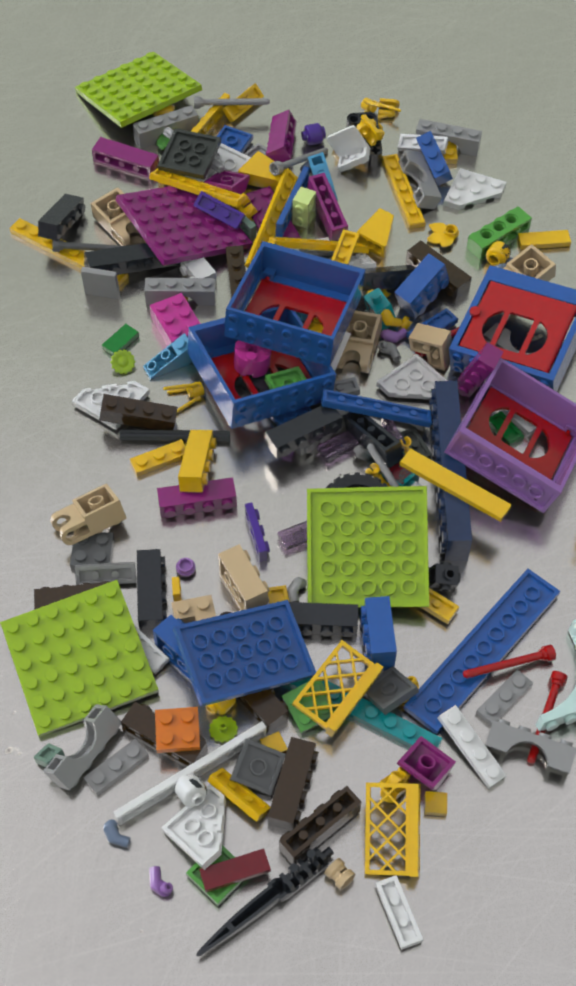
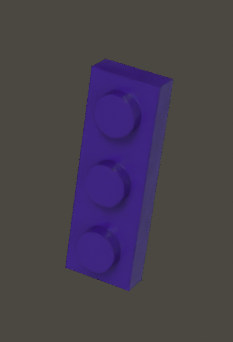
M203 191L200 192L193 205L200 211L236 230L239 229L246 216L244 213Z
M252 502L246 503L245 515L259 562L267 561V553L270 552L268 541L263 539V536H265L263 525L258 523V520H260L259 511L254 509Z

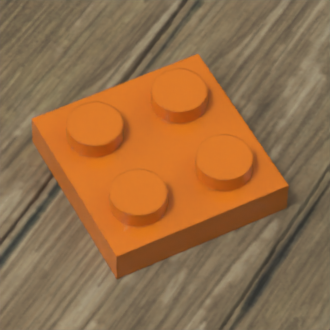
M198 707L155 710L157 753L200 750Z

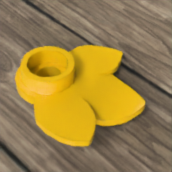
M429 224L433 233L427 238V241L431 244H440L442 248L449 247L453 244L454 239L459 236V230L453 224Z

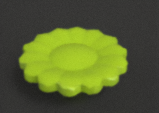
M125 349L123 351L118 350V352H114V355L111 356L112 360L110 363L112 364V369H115V372H119V374H127L135 367L134 363L136 361L130 351L127 352Z
M218 716L217 719H213L209 725L211 738H214L215 742L227 743L234 739V736L238 733L236 721L232 717Z

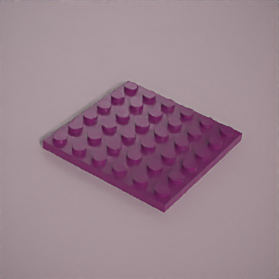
M168 186L116 195V202L163 266L225 254L227 246L243 245V250L250 249L252 246L251 240L240 227L236 230L195 208L193 205L199 196L197 194Z

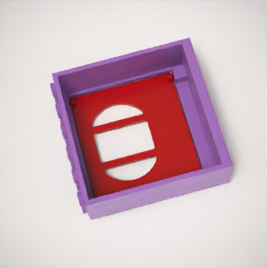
M500 358L495 369L482 384L444 452L544 513L561 494L576 463V403ZM488 387H489L490 389H489L488 393L486 394V396H485L484 400L482 401V403H481L479 409L477 410V412H475L476 409H477V407H478V405L480 404V402H481L483 396L485 395V393H486ZM497 410H508L509 412L497 435L494 436L489 426L490 415ZM514 414L536 426L524 453L501 441ZM541 431H543L548 440V451L542 457L530 458L529 454ZM570 440H571V443H570V445H569V447H568V449H567V451H566V453H565V455H564V457H563V459H562V461H561V463H560V465H559V467H558V469H557V471H556V473H555V475H554V472H555V470H556V468H557V466H558V464H559V462H560V460H561V458H562V456H563V454H564V452H565V450H566V448H567V446H568V444H569V442H570Z

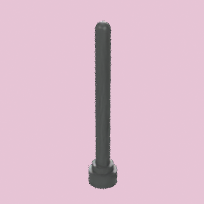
M60 239L58 241L53 240L52 244L53 252H60L63 249L96 251L121 247L120 245L64 242V240Z

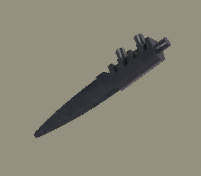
M317 846L313 850H309L305 854V860L298 859L297 864H291L288 867L286 875L282 872L279 878H274L267 883L268 887L233 915L199 949L196 956L204 955L255 921L278 902H283L293 896L328 867L327 859L334 854L333 850L329 846L322 852Z

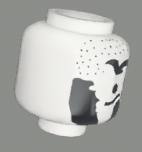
M184 774L177 780L175 792L185 806H198L204 802L208 789L198 775Z

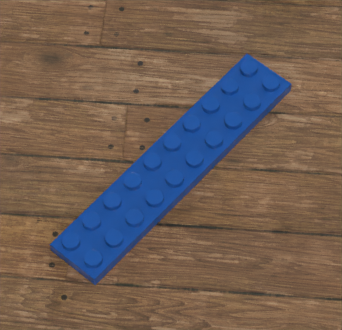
M527 568L418 689L419 693L407 701L403 709L437 735L443 728V725L438 720V716L454 705L460 709L490 674L464 678L463 672L468 669L502 661L559 596L560 590Z

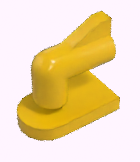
M380 98L379 103L396 108L400 106V102L395 99ZM378 110V120L395 116V111Z

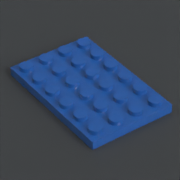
M288 600L174 626L173 628L200 707L310 679L316 673Z

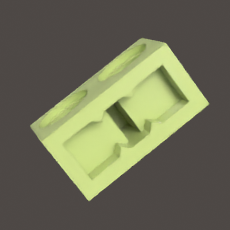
M300 187L293 198L292 224L308 229L316 216V191Z

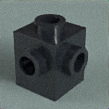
M440 562V564L436 563L429 567V587L439 588L441 592H450L451 589L457 587L460 583L459 566H454L450 562Z

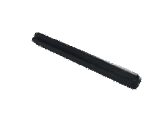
M121 429L119 437L120 440L178 441L182 439V441H187L190 430ZM213 430V438H216V441L229 442L230 431Z

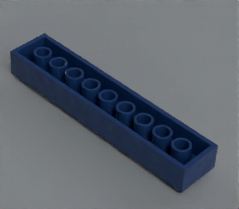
M435 381L434 389H431L430 393L431 400H429V410L432 411L431 426H433L431 440L434 441L432 453L436 458L434 462L467 480L465 465L444 452L461 423L458 382ZM435 486V488H438L436 493V503L439 504L437 516L438 520H441V525H439V537H442L440 553H444V561H468L472 545L469 504Z

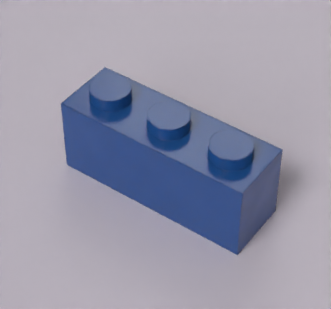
M429 131L417 137L419 147L437 185L440 186L452 180L451 172L432 132Z

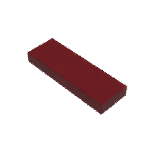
M263 848L210 865L205 870L201 868L199 872L205 892L207 893L269 873L271 868Z

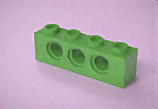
M517 206L503 216L497 217L490 224L484 225L480 230L471 233L468 236L467 249L481 260L486 257L487 250L494 242L502 241L507 244L518 237V233L528 231L532 217Z

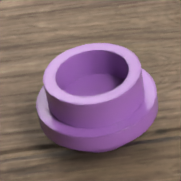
M182 558L176 564V571L182 577H189L196 570L195 563L190 558Z

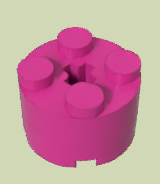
M237 341L234 352L235 370L243 376H246V374L252 375V378L265 375L269 370L272 350Z

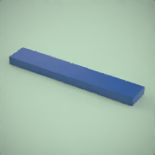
M303 167L276 223L275 237H283L292 218L293 198L300 187L306 188L308 184L309 167Z
M327 389L322 391L323 407L429 428L432 424L431 410Z

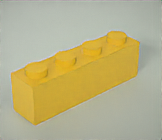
M190 430L178 474L180 492H203L204 485L208 484V472H211V461L214 459L213 449H216L217 445L216 438H213V430Z

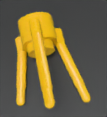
M364 98L361 102V109L364 112L374 113L377 107L401 112L399 108L382 104L369 98ZM378 122L379 128L383 129L382 125Z
M200 381L163 387V390H169L167 394L187 391L189 398H194L179 407L177 413L193 403L201 401L200 396L205 394Z

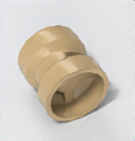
M341 858L332 862L324 872L328 879L334 880L335 886L340 891L346 888L356 876L351 869L345 867V862Z

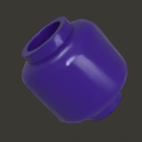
M319 123L305 125L304 131L301 132L302 140L309 146L321 144L326 138L324 126H321Z

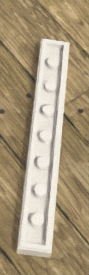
M261 721L113 811L118 825L121 826L173 794L177 780L182 775L196 774L201 777L240 753L246 738L258 742L266 737L265 724Z

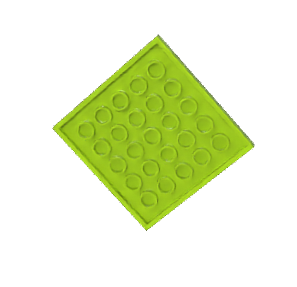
M149 52L141 58H135L132 62L122 64L120 67L109 70L103 75L95 76L92 80L80 83V85L75 87L77 94L122 128L202 91V85L157 53Z
M427 486L307 489L308 603L356 604L358 608H361V606H364L365 598L389 596L391 608L429 607Z
M117 580L0 622L39 737L83 721L96 704L108 706L110 710L159 692Z

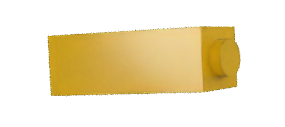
M257 151L238 170V173L250 175L249 185L261 188L270 186L273 191L276 190L282 175L281 173L275 176L270 172L269 166L275 161L260 151Z
M379 208L357 231V233H360L358 243L369 246V251L385 258L393 228L394 215Z

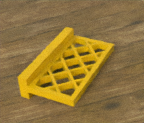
M341 640L293 701L292 705L325 729L326 734L333 737L378 678L383 666L379 663L374 664ZM341 648L349 652L350 659L339 660L338 652ZM363 662L368 668L365 672L356 673L354 663ZM351 663L353 673L341 674L340 664ZM328 665H337L338 675L327 676L326 667ZM353 677L354 687L344 688L342 678ZM339 679L340 689L329 690L328 680ZM324 680L326 691L314 692V682ZM341 693V704H331L330 694ZM327 695L328 705L317 706L315 696ZM312 696L313 707H304L299 703L303 697ZM329 709L330 718L327 722L318 717L317 710Z
M366 782L365 874L420 876L421 784ZM371 787H380L386 794L378 803L371 797ZM396 788H406V798L399 804L391 796V793ZM387 797L397 805L389 815L379 806ZM405 802H406V810L402 807V805H403ZM376 808L386 817L378 826L371 820V813ZM399 808L406 815V821L400 827L391 819V816ZM387 820L397 828L389 838L379 829ZM405 825H406V833L402 830V828H403ZM376 831L386 840L378 849L371 843V836ZM398 832L406 838V844L400 850L390 841ZM387 843L397 852L389 861L379 852ZM370 847L375 851L371 856ZM376 853L386 863L380 870L370 869V859ZM400 855L405 860V871L396 870L390 862ZM388 865L391 870L383 869Z

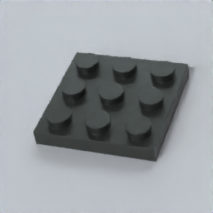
M175 128L157 165L158 170L205 180L220 147L221 138Z

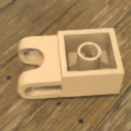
M117 187L93 201L91 209L93 217L121 246L131 245L130 234L138 232V230L116 202V195L124 194Z
M531 244L510 260L503 269L549 282L555 277L556 264Z
M362 311L354 312L346 330L351 335L336 368L343 369L346 362L356 360L360 363V372L369 373L382 330L381 314Z
M106 483L73 499V504L53 513L50 522L53 528L60 532V538L63 543L73 545L94 534H99L113 525L119 524L127 519L120 500ZM60 518L66 519V521L62 522L61 524L57 523L58 519ZM74 531L71 537H66L69 532Z

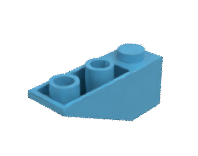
M324 153L309 156L308 161L312 175L325 173L338 201Z
M185 333L143 365L151 380L187 366L192 362L187 353L188 336Z

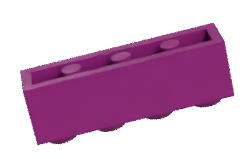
M290 110L272 116L266 156L273 161L285 162L291 160L297 121Z
M100 137L92 148L94 162L149 179L150 173L158 168L159 155Z
M325 173L310 176L308 179V189L316 191V209L330 241L339 240L343 229L348 230V224Z
M487 342L461 373L457 381L458 393L469 398L495 369L503 351Z
M233 477L210 480L207 485H204L203 492H180L179 485L157 488L161 518L237 507Z

